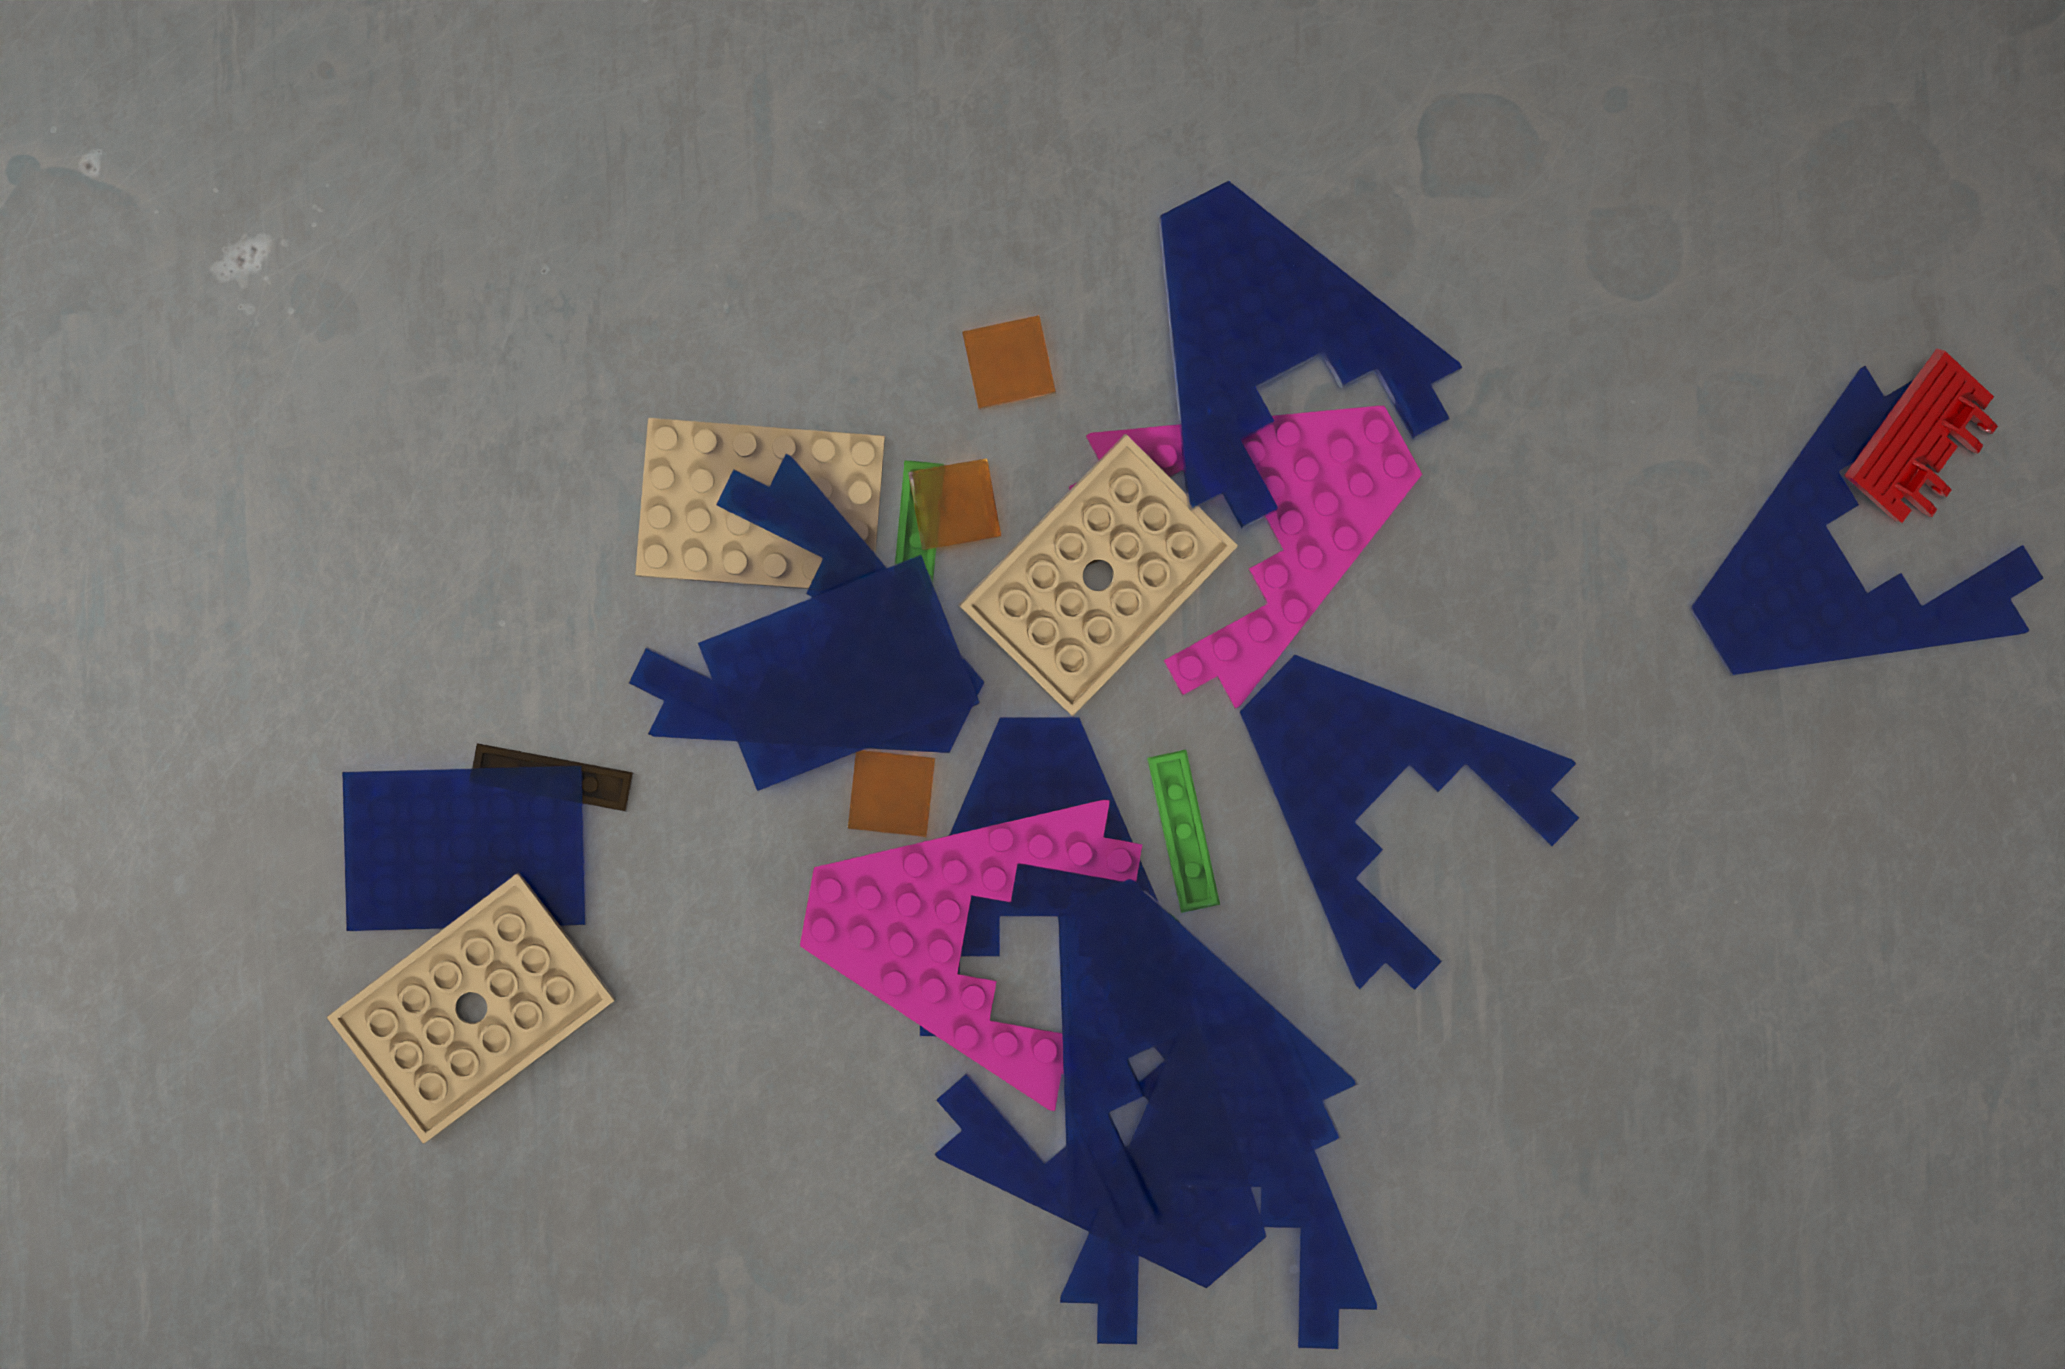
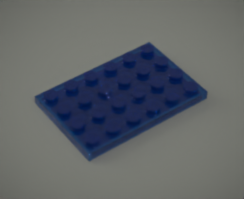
M922 554L698 642L757 791L980 704Z
M582 766L342 772L346 931L444 929L518 872L560 926L587 924Z

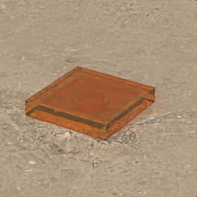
M1039 315L962 331L979 410L1056 394Z
M987 458L908 472L922 550L1001 536Z
M856 750L848 829L927 837L935 758Z

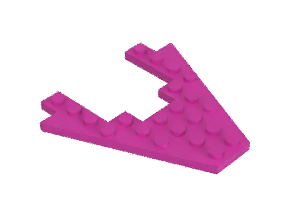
M1384 405L1093 432L1086 435V439L1098 461L1126 434L1170 478L1192 467L1210 501L1245 482L1278 541L1282 551L1248 569L1267 604L1164 660L1182 696L1217 677L1234 709L1242 705L1422 475ZM1075 484L1069 486V490H1071Z
M1100 800L817 866L813 869L800 947L1043 1107L1055 1111L1061 1074L1101 1081L1108 1041L990 1021L997 981L958 974L971 895L1011 902L1018 863L1136 884L1143 844L1103 837L1110 801Z

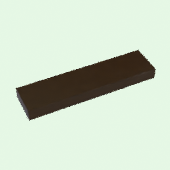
M477 743L469 782L626 812L634 773Z

